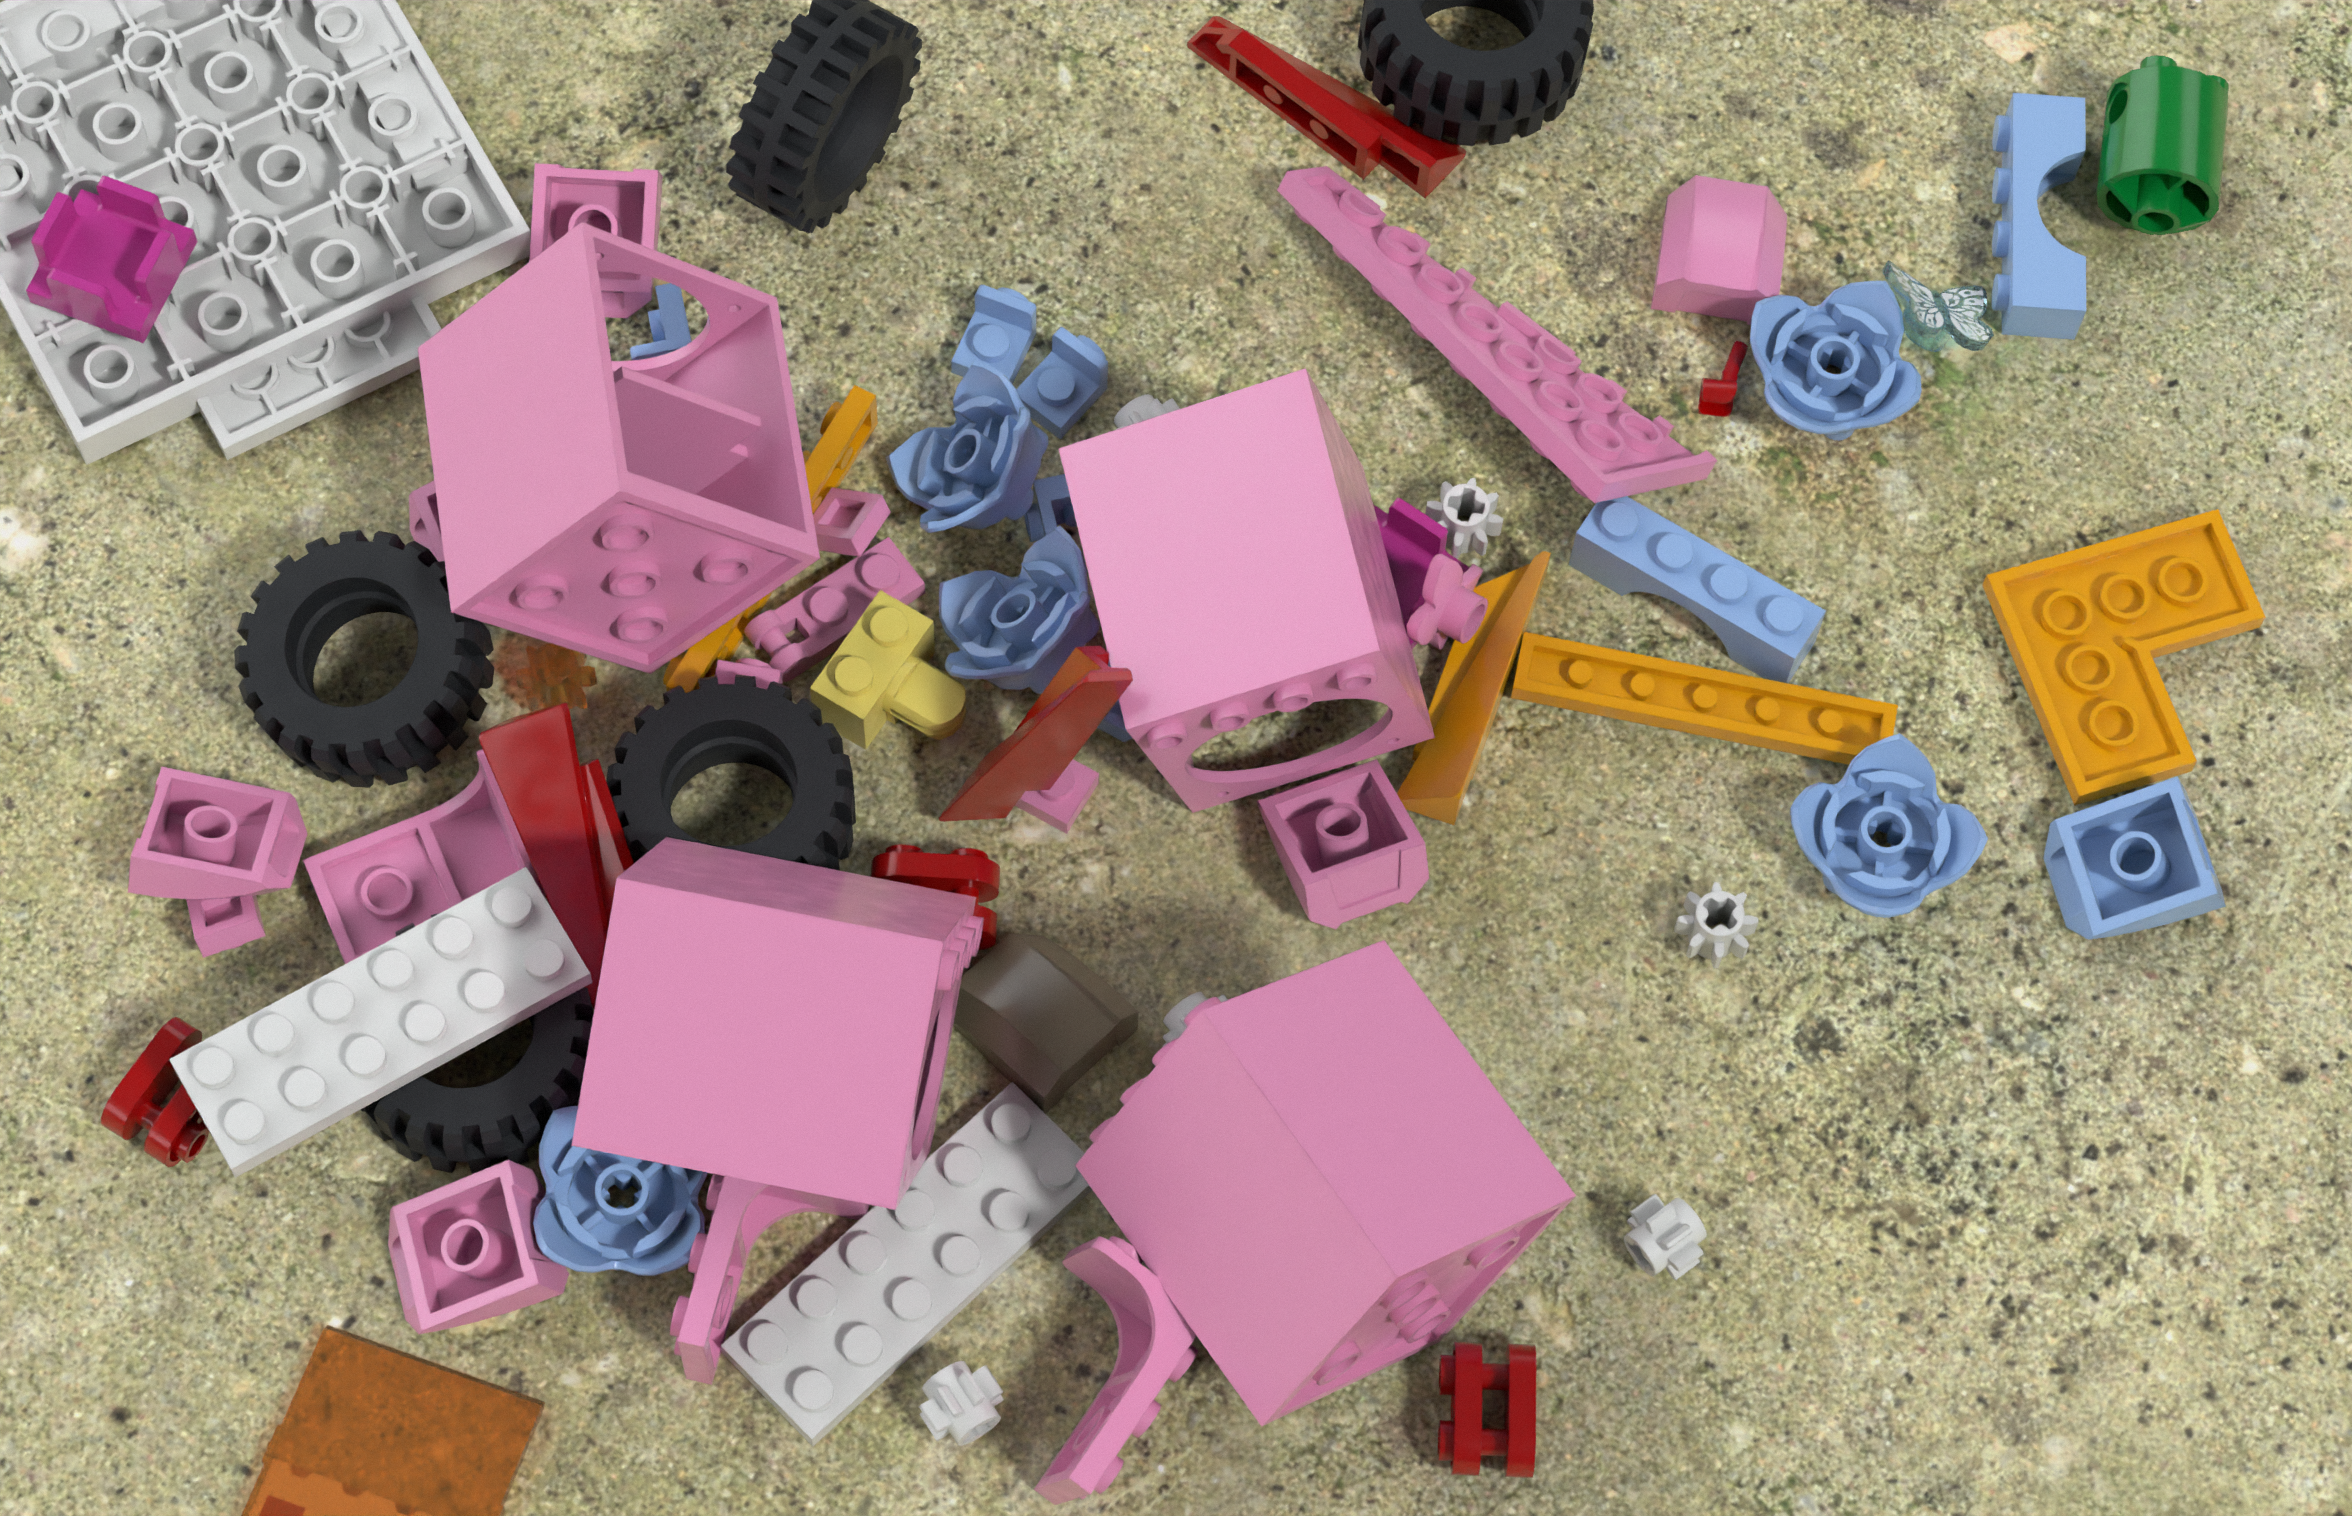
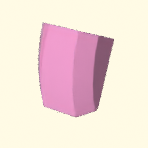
M535 163L529 262L581 222L657 251L663 176L658 170L633 169V172L575 169L565 168L558 164ZM598 272L605 317L629 318L652 299L653 277L624 272Z
M1695 175L1667 196L1651 309L1673 313L1676 310L1747 321V324L1751 325L1756 302L1779 295L1782 277L1787 214L1768 186Z
M1377 759L1329 774L1257 801L1284 870L1311 922L1337 929L1341 923L1400 902L1408 904L1429 879L1426 844Z
M161 767L149 815L141 838L136 839L131 854L128 893L162 898L202 900L233 899L263 895L291 888L308 834L296 798L289 792Z
M506 1160L391 1208L388 1238L389 1252L405 1320L418 1334L478 1322L563 1294L569 1272L566 1267L554 1263L544 1256L536 1240L533 1225L535 1210L544 1198L546 1191L533 1170Z

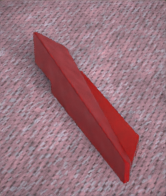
M1213 16L1187 42V47L1363 180L1380 164L1426 199L1466 156V150L1442 136L1439 141L1423 135V127L1416 123L1408 127L1393 116L1394 110L1389 107H1385L1376 100L1223 17Z
M1101 646L1075 647L1013 734L981 760L938 817L939 821L1006 818L1025 791L1050 790L1133 681L1131 671L1128 668L1109 667V652Z
M567 702L503 721L481 732L479 741L547 901L591 974L592 983L585 986V988H588L591 1004L595 1009L616 879L634 863L599 759L579 764L570 711Z

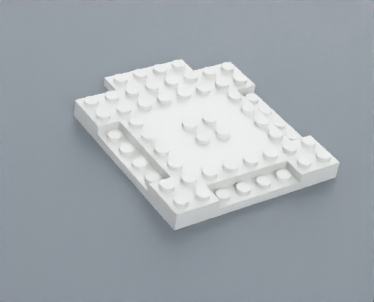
M5 0L0 2V302L26 348L39 378L86 465L198 412H201L227 460L420 369L418 347L442 330L428 304L530 256L531 232L396 0ZM102 176H107L154 193L159 198L166 219L194 229L198 242L144 344L30 302L26 289L39 266L31 241L57 192L71 196L74 203L81 189L99 195L96 186Z

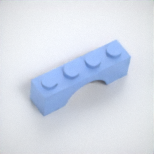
M2013 93L2005 116L1997 115L1993 128V151L2002 152V168L1997 167L1994 173L1992 201L1993 204H2002V221L1997 220L1994 225L1992 255L1993 257L2002 258V274H1996L1994 278L1993 311H2002L2003 335L2075 340L2086 313V257L2068 249L2049 233L2041 220L2037 200L2048 190L2074 181L2086 151L2085 98Z
M1628 496L1596 503L1575 535L1569 566L1621 596L1631 592H1646L1679 604L1700 618L1717 634L1731 660L1764 679L1789 683L1816 641L1826 610Z

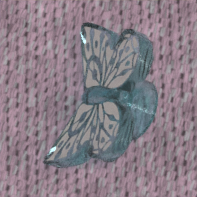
M1890 260L1882 268L1889 287L1898 302L1905 308L1903 310L1905 317L1903 319L1904 333L1917 346L1928 351L1938 352L1952 338L1961 347L1971 351L1983 350L1994 336L1992 329L1981 321V318L1987 311V293L1982 286H1961L1939 293L1936 290H1929Z

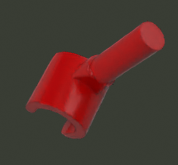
M1734 342L1722 371L1721 380L1702 378L1698 405L1699 414L1720 417L1731 415L1733 400L1737 391V375L1748 350V346L1744 342Z

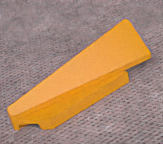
M1542 551L1533 558L1530 564L1474 588L1473 592L1487 599V611L1480 627L1468 642L1462 644L1454 639L1428 710L1435 738L1416 743L1412 757L1415 763L1397 792L1406 810L1455 825L1519 652L1523 633L1526 632L1546 577L1551 557L1550 552Z

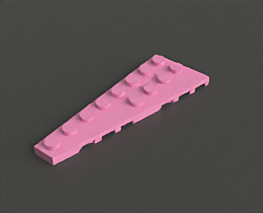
M1323 166L1286 172L1277 191L1294 207L1295 214L1303 222L1313 226L1333 245L1334 253L1345 262L1352 264L1371 283L1372 290L1380 298L1391 302L1410 321L1413 331L1420 337L1430 341L1450 361L1451 368L1458 375L1470 380L1490 400V405L1496 413L1509 419L1530 439L1532 448L1541 456L1550 459L1571 480L1572 487L1580 495L1592 500L1594 503L1700 481L1708 477L1717 462V459L1707 450L1699 455L1692 454L1669 436L1674 428L1671 423L1660 415L1654 418L1653 422L1640 415L1622 401L1627 390L1612 379L1609 381L1593 373H1584L1579 369L1582 360L1575 356V351L1508 301L1501 304L1500 308L1496 307L1472 289L1477 279L1464 268L1457 270L1455 274L1444 268L1426 254L1431 245L1416 232L1411 233L1403 228L1388 226L1383 222L1386 214L1380 210L1381 206L1329 167Z

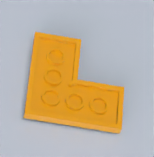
M2218 509L1987 574L1982 585L2074 806L2192 772L2197 760L2153 658L2260 628L2266 618Z

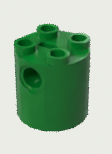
M2159 55L2144 58L2140 63V69L2131 70L2115 79L2107 91L2097 186L2098 207L2108 219L2125 228L2150 235L2174 234L2194 230L2211 221L2219 210L2229 91V84L2225 79L2179 67L2170 57Z

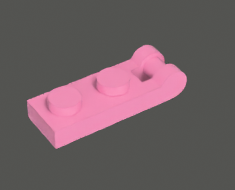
M887 537L864 552L861 557H856L776 610H768L756 616L748 623L744 634L756 649L764 648L771 658L769 665L772 669L781 670L782 682H787L837 651L879 590L908 605L925 594V583L892 540ZM798 628L806 639L800 643L791 644L785 635Z

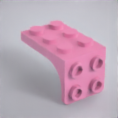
M483 749L476 752L479 770L474 780L452 799L429 811L303 860L345 964L395 938V932L411 923L417 926L430 919L431 915L449 909L527 867L545 897Z
M713 1174L706 1200V1209L713 1210L708 1234L700 1232L696 1234L688 1264V1272L695 1273L690 1298L679 1296L670 1326V1335L676 1337L674 1354L681 1356L686 1379L712 1385L722 1351L721 1345L726 1337L749 1253L756 1240L767 1228L787 1216L802 1212H823L860 1220L868 1213L869 1204Z
M1098 1236L1070 1250L1062 1261V1264L1069 1271L1096 1290L1108 1304L1118 1329L1119 1349L1114 1369L1107 1382L1034 1488L1036 1492L1054 1505L1077 1498L1082 1500L1087 1495H1090L1093 1490L1101 1494L1108 1488L1124 1463V1460L1118 1457L1117 1454L1131 1434L1139 1438L1148 1429L1161 1408V1404L1154 1399L1168 1379L1175 1383L1182 1377L1198 1353V1349L1191 1345L1197 1335L1164 1291L1158 1276L1142 1265L1143 1260L1134 1246L1115 1236H1111L1109 1240Z

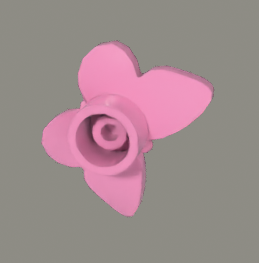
M1436 554L1430 562L1423 585L1422 596L1425 603L1411 615L1407 623V635L1409 638L1420 645L1430 643L1440 650L1444 647L1449 637L1462 644L1468 642L1480 627L1488 607L1487 599L1473 592L1484 569L1472 564L1463 573L1458 562L1443 554Z

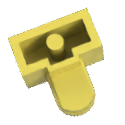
M879 590L810 687L811 702L821 709L822 724L833 723L841 736L865 750L887 720L893 724L901 720L926 736L937 740L947 738L960 729L966 717L965 687L960 681L928 663L935 653L934 621Z

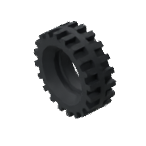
M812 0L809 14L805 17L799 13L791 22V33L784 42L778 40L771 50L773 55L771 62L764 73L758 72L753 82L757 87L751 101L743 104L738 117L743 122L740 130L732 136L729 146L730 149L736 152L726 164V173L733 176L728 183L730 190L736 192V196L799 231L813 233L816 226L823 229L829 225L833 211L841 214L848 207L849 197L854 190L860 192L866 185L867 173L875 162L878 164L881 162L886 153L883 147L890 134L896 133L902 122L898 117L903 105L911 100L914 88L909 85L911 79L919 72L921 61L915 58L922 48V39L916 37L919 29L869 0Z

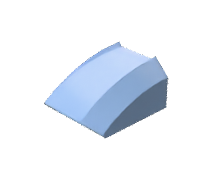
M2178 776L2063 816L2050 823L2043 859L2066 928L2088 940L2150 929L2226 907L2222 888L2211 861L2197 816Z

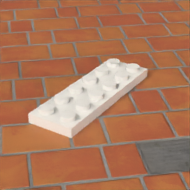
M525 867L169 1060L236 1178L591 984L592 979L589 970L529 870Z
M1011 1082L925 1160L896 1210L874 1206L721 1345L722 1353L787 1421L814 1446L1092 1191V1188L1075 1166L1085 1153L1030 1098Z

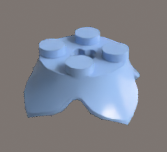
M1864 281L1847 284L1835 289L1817 306H1809L1799 297L1790 295H1777L1756 302L1751 318V348L1754 359L1764 378L1766 402L1780 419L1799 430L1823 434L1829 439L1839 441L1850 437L1856 429L1870 428L1889 423L1908 412L1919 402L1922 391L1921 376L1912 363L1902 360L1899 355V348L1904 333L1903 315L1895 295L1886 281ZM1831 364L1841 370L1840 374L1826 372L1828 365Z
M974 359L969 370L956 388L953 398V410L956 417L954 425L950 427H928L913 434L901 446L885 457L898 490L909 501L929 510L920 517V527L928 533L944 531L956 526H962L967 529H984L1000 522L1005 517L1010 520L1022 517L1032 504L1033 490L1031 487L1041 466V458L1048 446L1047 434L1032 423L1029 409L1024 407L1015 387L1007 376L992 366Z
M1058 526L1052 532L1036 541L1024 554L1023 563H1021V573L1017 577H1009L993 570H983L940 582L939 618L945 633L960 650L950 653L946 659L945 668L951 676L963 679H984L1001 689L1022 690L1030 687L1033 692L1041 694L1075 647L1084 646L1096 635L1100 623L1090 610L1089 602L1091 596L1088 593L1087 569L1084 557L1072 537L1061 526Z
M1900 733L1865 747L1852 759L1845 775L1838 783L1818 782L1806 787L1796 797L1790 808L1791 824L1798 845L1807 859L1823 874L1822 878L1826 888L1830 892L1837 894L1851 907L1875 917H1895L1908 914L1918 908L1928 894L1953 884L1967 874L1982 854L1988 840L1983 827L1972 812L1962 805L1944 803L1939 799L1936 789L1935 772L1927 757ZM1876 831L1887 833V843L1891 844V846L1882 847L1872 841L1874 833Z
M578 1106L553 1110L539 1145V1167L546 1184V1193L536 1207L533 1221L537 1244L542 1254L554 1263L576 1272L587 1273L624 1270L635 1275L656 1276L677 1270L688 1264L696 1234L698 1232L705 1233L704 1215L698 1206V1195L707 1177V1172L571 1146ZM613 1185H616L622 1191L633 1186L638 1190L634 1194L635 1204L629 1208H625L622 1205L616 1208L608 1205L611 1201L610 1193L607 1190Z

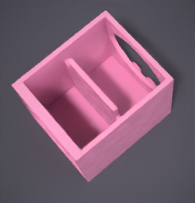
M581 222L418 347L452 613L652 674L671 661L672 658L677 657L820 559L777 297ZM598 272H624L645 275L682 288L694 296L707 311L708 320L703 331L684 347L664 355L641 360L611 361Z
M1306 368L1059 448L1106 649L1109 652L1111 668H1128L1132 673L1133 681L1119 698L1125 728L1192 813L1435 738L1364 468ZM1335 699H1368L1384 703L1389 707L1379 721L1362 733L1336 746L1303 758L1266 767L1236 771L1203 770L1195 768L1191 754L1203 743L1222 732L1240 729L1246 726L1251 719L1275 711L1293 712L1301 710L1313 702Z
M664 838L616 879L571 1146L896 1210L931 1151L962 973L964 968L969 967L971 957L977 956L983 930L984 918L973 916L976 897L680 839Z
M1384 940L1221 1002L1218 997H1212L1200 1003L1185 1017L1184 1023L1187 1025V1028L1182 1035L1166 1044L1154 1055L1152 1062L1156 1067L1151 1073L1133 1084L1123 1093L1120 1100L1124 1106L1115 1116L1101 1123L1090 1134L1089 1138L1093 1144L1075 1165L1129 1242L1134 1246L1149 1270L1158 1276L1164 1291L1261 1427L1440 1342L1576 1197L1575 1193Z

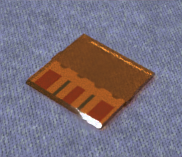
M327 1325L320 1335L282 1424L277 1425L271 1440L267 1444V1450L261 1461L263 1467L241 1516H503L505 1513L504 1504L540 1421L545 1402Z

